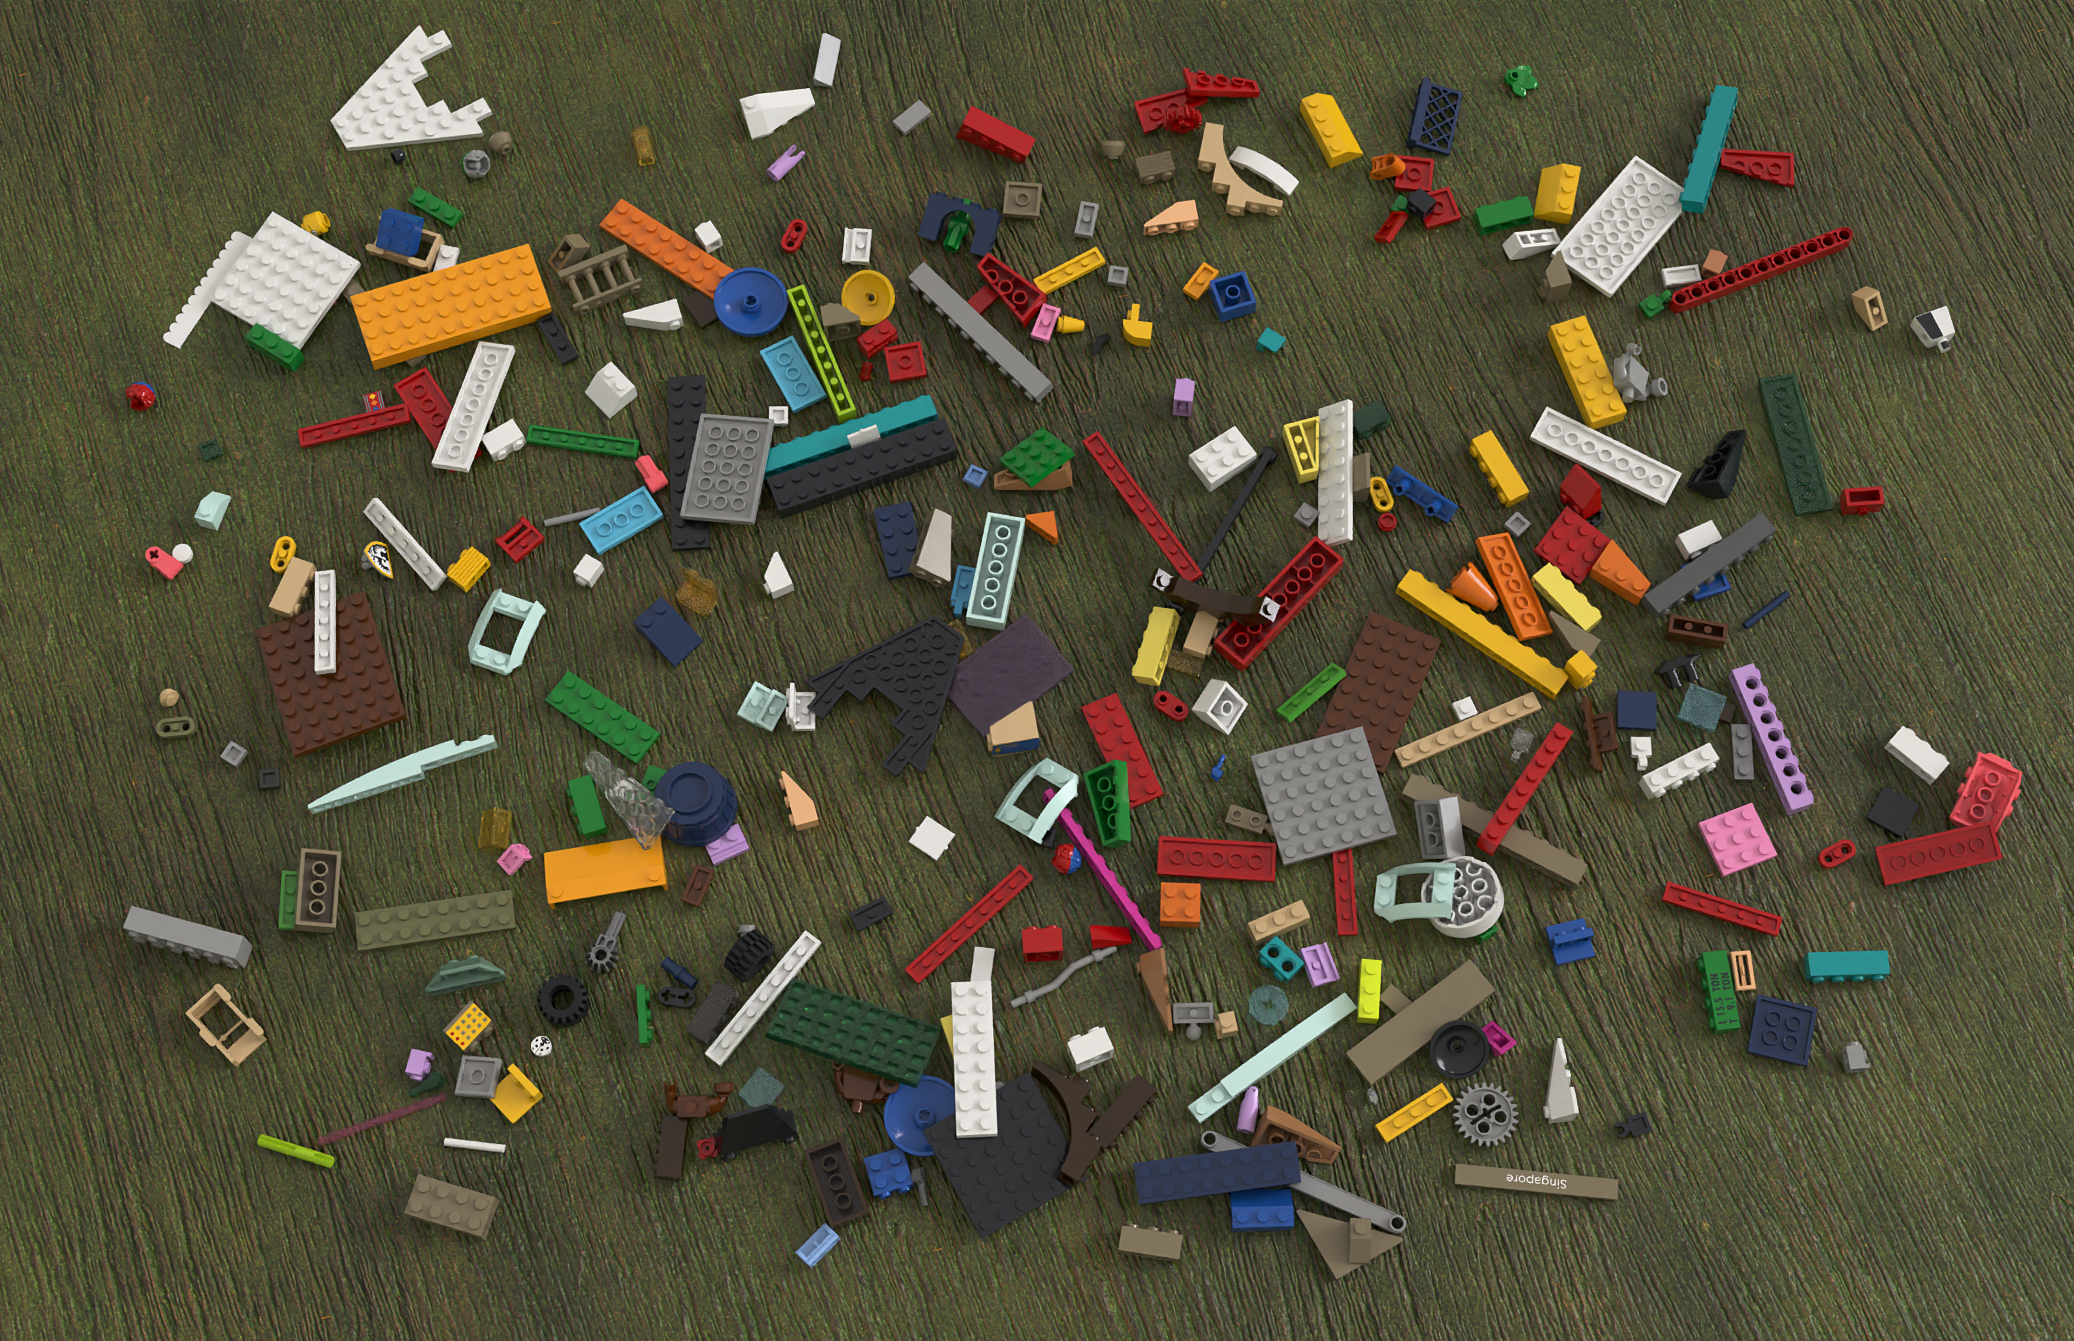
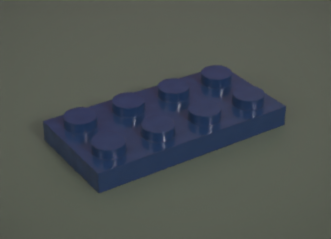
M910 501L873 509L889 580L914 575L909 572V568L919 537Z

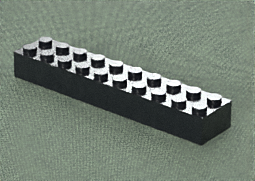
M941 418L768 477L767 482L780 519L955 460L957 459V449L945 419Z

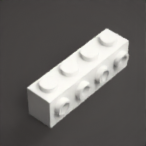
M1709 742L1642 776L1638 784L1648 800L1653 797L1658 798L1664 795L1667 790L1680 787L1684 781L1688 779L1689 781L1694 780L1700 773L1704 771L1709 772L1716 768L1719 757Z

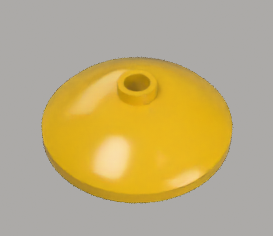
M862 270L848 278L842 289L841 301L842 306L860 316L861 325L870 326L878 324L890 315L895 302V294L892 284L883 274L874 270ZM871 295H874L873 301L870 300Z

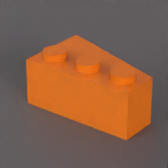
M1613 540L1607 545L1589 574L1590 578L1636 606L1639 605L1651 585Z

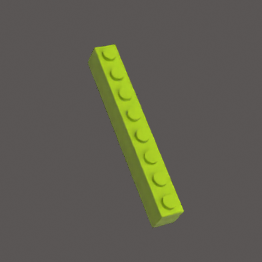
M804 284L787 290L788 301L839 425L844 424L850 419H857L855 406Z

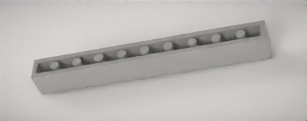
M925 262L908 277L912 289L916 292L920 291L923 294L922 298L928 304L933 303L936 306L935 310L941 316H947L949 324L954 328L958 327L961 330L960 334L966 340L971 339L974 342L973 346L979 352H985L987 360L991 364L996 363L999 366L998 370L1005 377L1009 375L1012 378L1011 382L1018 389L1020 387L1025 390L1024 394L1029 400L1032 401L1034 399L1039 403L1054 388L1049 379Z

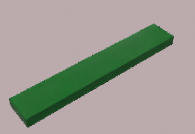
M531 424L529 425L526 443L531 445L635 460L640 441L635 439Z

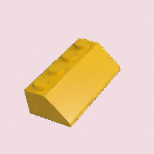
M1316 93L1301 99L1300 112L1330 168L1363 156L1362 150L1332 95Z

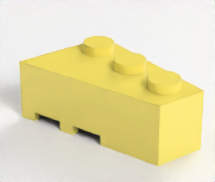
M1319 416L1284 425L1282 436L1298 483L1317 479L1319 468Z

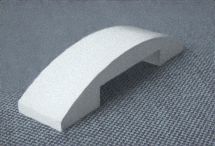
M1238 146L1228 159L1230 163L1242 170L1247 168L1273 183L1275 189L1287 196H1290L1299 184V181L1283 167L1253 150Z

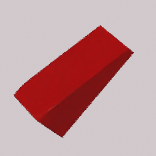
M1089 926L1092 949L1132 944L1129 927Z

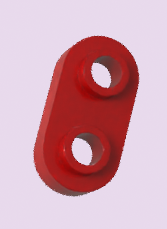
M801 219L791 221L781 240L784 252L792 254L799 250L807 234V224Z
M1159 691L1155 694L1153 704L1158 711L1176 722H1182L1187 718L1189 709L1184 702L1167 691ZM1166 698L1167 701L1161 702L1159 699ZM1181 708L1182 712L1178 713L1176 709Z
M1841 840L1822 850L1818 856V863L1825 869H1832L1851 859L1856 853V847L1850 840ZM1841 849H1846L1847 854L1842 853ZM1825 857L1830 858L1831 862H1826Z

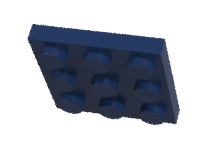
M1758 994L1756 996L1746 1053L1806 1067L1808 1065L1817 1008Z

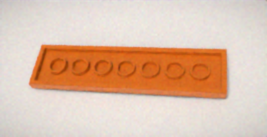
M622 198L599 224L602 230L713 300L720 281L726 275L735 271Z

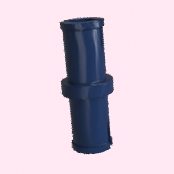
M666 957L662 961L660 967L673 975V979L681 981L690 990L696 987L699 979L687 972L684 966H679L670 957Z

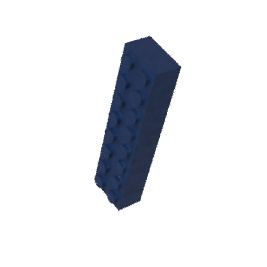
M1295 1141L1134 1163L1139 1205L1301 1183Z

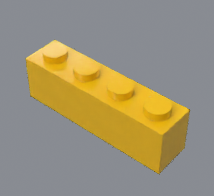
M1492 430L1472 439L1469 451L1478 460L1480 470L1488 476L1490 486L1498 492L1500 502L1509 508L1527 499L1529 494L1528 488Z

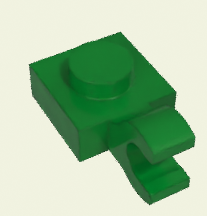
M1669 290L1663 292L1658 298L1655 294H1652L1641 301L1638 307L1650 320L1664 311L1665 307L1663 305L1671 300L1672 294Z

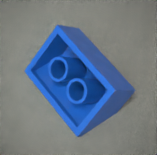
M1291 1189L1248 1190L1230 1193L1231 1232L1293 1230L1294 1213Z

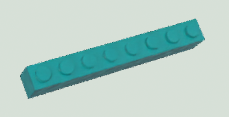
M1716 85L1714 92L1710 94V106H1707L1705 111L1706 120H1702V133L1698 134L1696 141L1698 146L1692 153L1693 163H1689L1688 178L1685 177L1683 188L1685 189L1684 192H1680L1679 196L1682 211L1704 214L1738 101V88Z

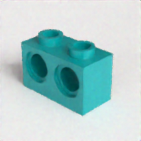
M1277 936L1259 951L1260 963L1266 968H1271L1274 971L1273 975L1280 982L1284 981L1287 984L1304 966V962ZM1271 950L1276 951L1278 956L1271 958L1268 952ZM1288 964L1292 967V970L1286 972L1282 969V966Z

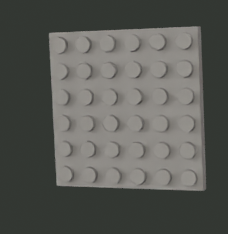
M1363 726L1250 757L1283 866L1397 836Z

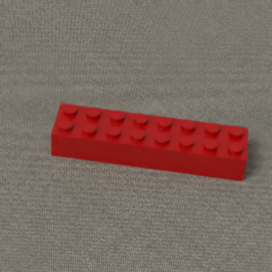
M1315 536L1257 596H1266L1280 605L1274 622L1246 627L1234 620L1214 640L1213 649L1240 672H1243L1342 569L1344 559Z

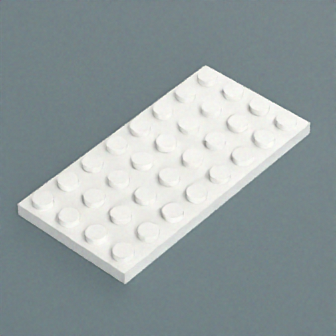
M1635 156L1556 247L1550 257L1554 258L1557 251L1561 250L1567 269L1611 298L1683 213L1682 205L1679 203L1680 192H1684V188Z

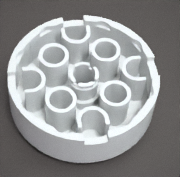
M1457 856L1440 862L1456 863L1451 919H1447V917L1429 918L1431 923L1440 932L1456 938L1473 937L1488 930L1499 918L1504 905L1503 889L1494 870L1487 863L1470 856ZM1430 873L1425 883L1423 882L1421 890L1422 902H1432L1434 873Z

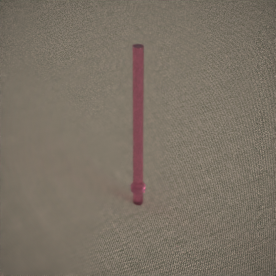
M444 1092L342 1130L330 1131L328 1135L317 1138L318 1145L321 1146L329 1142L333 1144L336 1142L335 1140L446 1101L447 1097Z

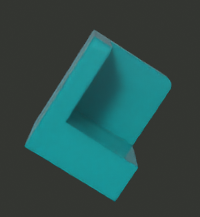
M1267 327L1258 339L1256 349L1263 352L1267 348L1273 353H1277L1280 348L1283 349L1285 346L1286 338Z

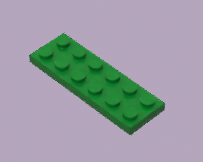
M567 671L545 699L547 704L636 765L639 764L661 736L658 731L570 671Z

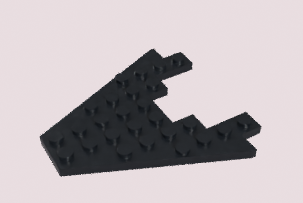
M934 615L807 679L806 684L818 693L807 706V709L823 720L846 692L862 703L875 689L902 710L891 723V726L905 736L883 761L881 767L895 778L900 775L908 764L921 774H924L965 638Z

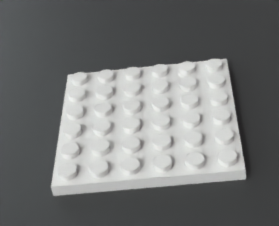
M272 211L209 300L251 326L257 323L298 349H301L359 269L361 263Z

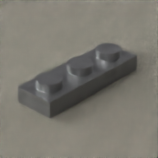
M1731 724L1733 782H1753L1751 724Z

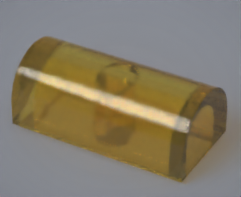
M644 126L634 128L631 131L638 165L643 166L656 163L649 129Z

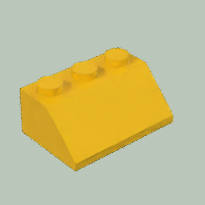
M1559 164L1542 169L1533 218L1569 225L1581 167Z

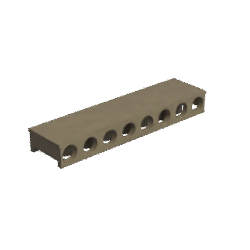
M1468 960L1349 1050L1345 1058L1352 1063L1368 1083L1369 1088H1371L1428 1045L1438 1028L1447 1022L1462 1019L1491 997L1495 989L1475 964Z

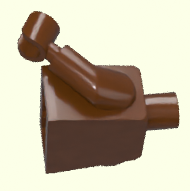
M841 1056V1063L839 1064L834 1062V1057L832 1058L831 1064L834 1068L835 1086L839 1094L844 1096L845 1101L852 1102L851 1113L863 1114L864 1104L873 1105L885 1102L891 1094L896 1093L900 1088L899 1078L893 1073L883 1075L882 1070L844 1065L842 1068L844 1058Z
M667 1081L664 1084L666 1108L669 1112L676 1113L677 1117L712 1116L722 1111V1108L727 1103L726 1100L734 1091V1083L721 1082L714 1083V1092L718 1094L715 1098L714 1095H676V1081H674L673 1085H668Z

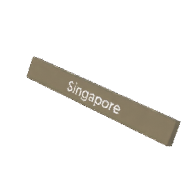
M1455 1164L1454 1185L1618 1200V1179Z

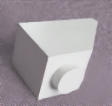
M775 552L764 576L766 583L763 584L767 595L771 593L773 599L794 591L788 572L778 552Z

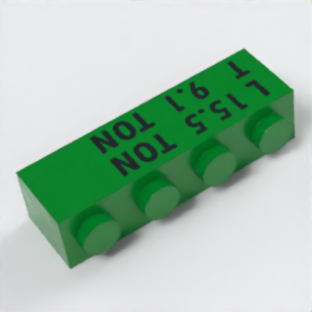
M1726 950L1703 952L1699 959H1697V968L1702 973L1700 983L1706 995L1704 1005L1705 1009L1709 1011V1029H1712L1713 1035L1737 1032L1741 1026Z

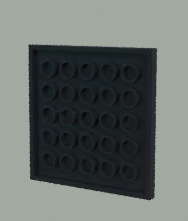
M1029 1072L996 1089L998 1136L957 1138L956 1112L922 1131L981 1239L1072 1188V1186L1058 1179L1060 1170L1069 1152V1144ZM1084 1175L1080 1183L1088 1179L1086 1175Z

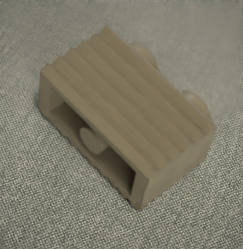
M1170 150L1135 158L1134 166L1141 185L1143 183L1149 185L1157 180L1167 181L1175 176V166Z

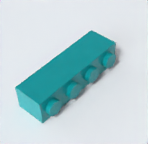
M1887 950L1809 952L1803 957L1806 981L1812 980L1813 983H1823L1825 980L1840 983L1846 979H1852V982H1862L1864 979H1872V981L1878 982L1883 981L1890 974Z

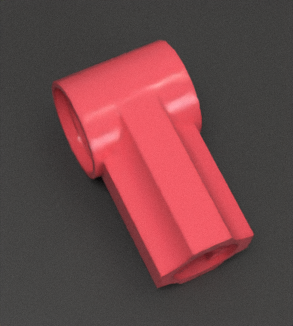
M643 455L635 462L652 494L669 484L662 471L657 469L649 455Z

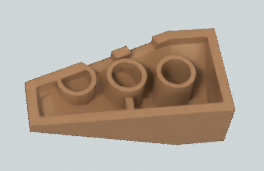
M1070 460L1032 488L1008 469L994 474L995 490H1058L1072 486Z
M1160 948L1140 955L1139 962H1136L1137 974H1141V980L1167 1034L1172 1035L1173 1026L1170 1003H1168L1169 988L1168 984H1166L1164 948Z
M1270 1105L1266 1107L1262 1114L1250 1147L1295 1141L1298 1158H1306L1307 1161L1332 1164L1341 1150L1339 1145L1287 1112Z

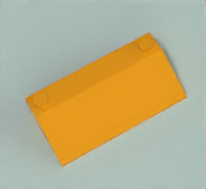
M661 834L544 853L547 898L552 910L556 909L555 903L654 886H663L665 891L668 890Z

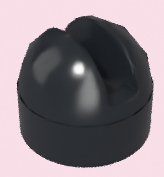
M396 149L390 152L391 158L396 165L405 161L406 156L403 150Z

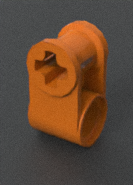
M1393 153L1373 157L1371 159L1372 171L1370 172V178L1383 180L1401 175L1405 170V163Z

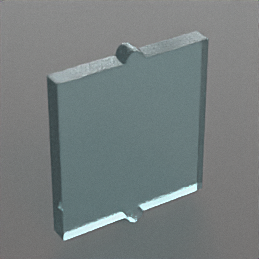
M759 1067L739 1091L738 1096L744 1099L749 1107H758L765 1104L772 1105L785 1089V1086L777 1081L774 1075L768 1074Z

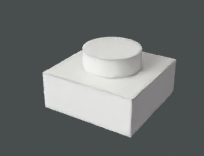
M769 406V419L774 420V427L788 426V406Z
M1470 696L1452 703V708L1459 722L1478 715Z

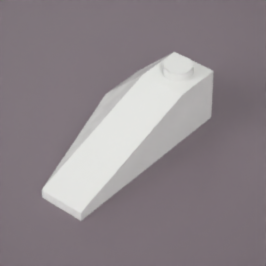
M810 88L756 94L740 99L741 110L752 140L772 134L776 128L781 125L784 126L788 123V120L794 116H799L815 105Z
M1557 1038L1554 1043L1545 1106H1543L1544 1117L1548 1118L1549 1124L1573 1121L1579 1113L1574 1087L1569 1086L1571 1074L1570 1070L1565 1069L1567 1058L1561 1038Z

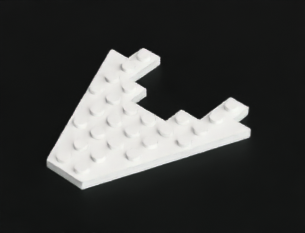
M417 26L331 119L332 125L347 151L484 136L477 122L492 115L484 98L451 113L444 100L426 107L414 86V83L428 77V73L421 62L452 48V44L444 30L427 38L421 26Z

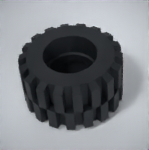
M754 929L741 937L731 948L725 958L724 967L744 983L756 976L768 963L773 955L775 944L759 930Z
M557 974V978L549 977L550 981L548 983L544 981L542 983L544 987L539 988L538 992L540 995H537V1005L543 1017L556 1027L560 1025L561 1028H566L567 1024L572 1027L575 1021L577 1023L581 1022L580 1017L583 1016L585 1018L587 1015L585 1011L589 1010L588 1002H590L588 992L582 982L575 976L571 977L570 974H565V976ZM564 991L573 993L574 1001L569 1008L564 1010L553 1008V1000L557 994Z

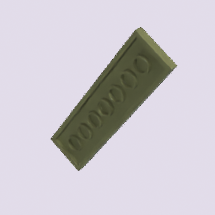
M512 890L355 913L359 952L517 929Z

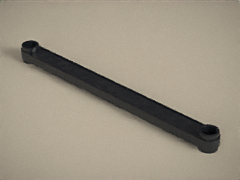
M1266 445L1259 455V463L1197 564L1203 574L1268 465H1273L1279 454L1276 449ZM1201 578L1197 579L1193 583L1198 584ZM1172 600L1168 606L1170 609H1175L1180 617H1182L1186 610Z

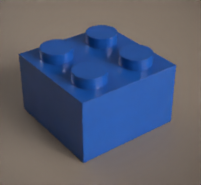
M393 208L382 211L376 247L408 257L417 254L424 218Z
M1245 271L1209 281L1208 291L1220 322L1255 312L1256 300Z

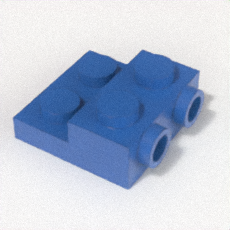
M896 1148L863 1158L875 1198L879 1197L880 1200L891 1197V1193H906L911 1190V1187H914L904 1151Z

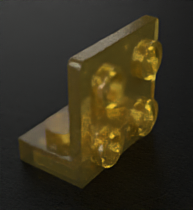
M684 567L682 573L685 582L674 597L689 608L707 617L719 601L715 583L708 578H701L695 570H688Z

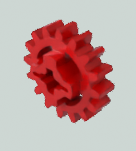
M1178 107L1177 110L1171 109V113L1166 112V115L1163 116V127L1166 128V131H1171V133L1185 134L1188 131L1193 132L1194 128L1199 129V126L1202 125V114L1199 113V110H1194V108Z

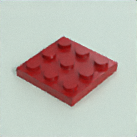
M1566 506L1533 552L1547 563L1550 562L1553 566H1556L1564 576L1578 586L1597 562L1611 539Z

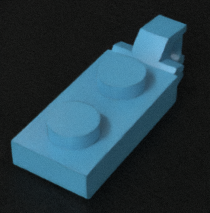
M961 565L957 567L951 595V606L955 607V618L962 617L963 608L968 609L976 568Z

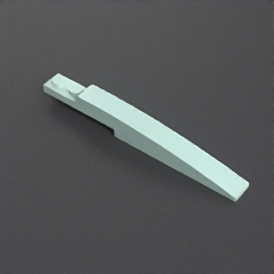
M483 735L478 740L464 741L459 746L455 744L454 740L424 749L373 770L310 803L308 809L312 814L319 813L425 779L423 771L498 748L493 735Z
M1343 993L1222 1079L1218 1085L1190 1104L1188 1110L1198 1123L1201 1124L1254 1083L1266 1077L1357 1009L1356 1005L1346 993Z

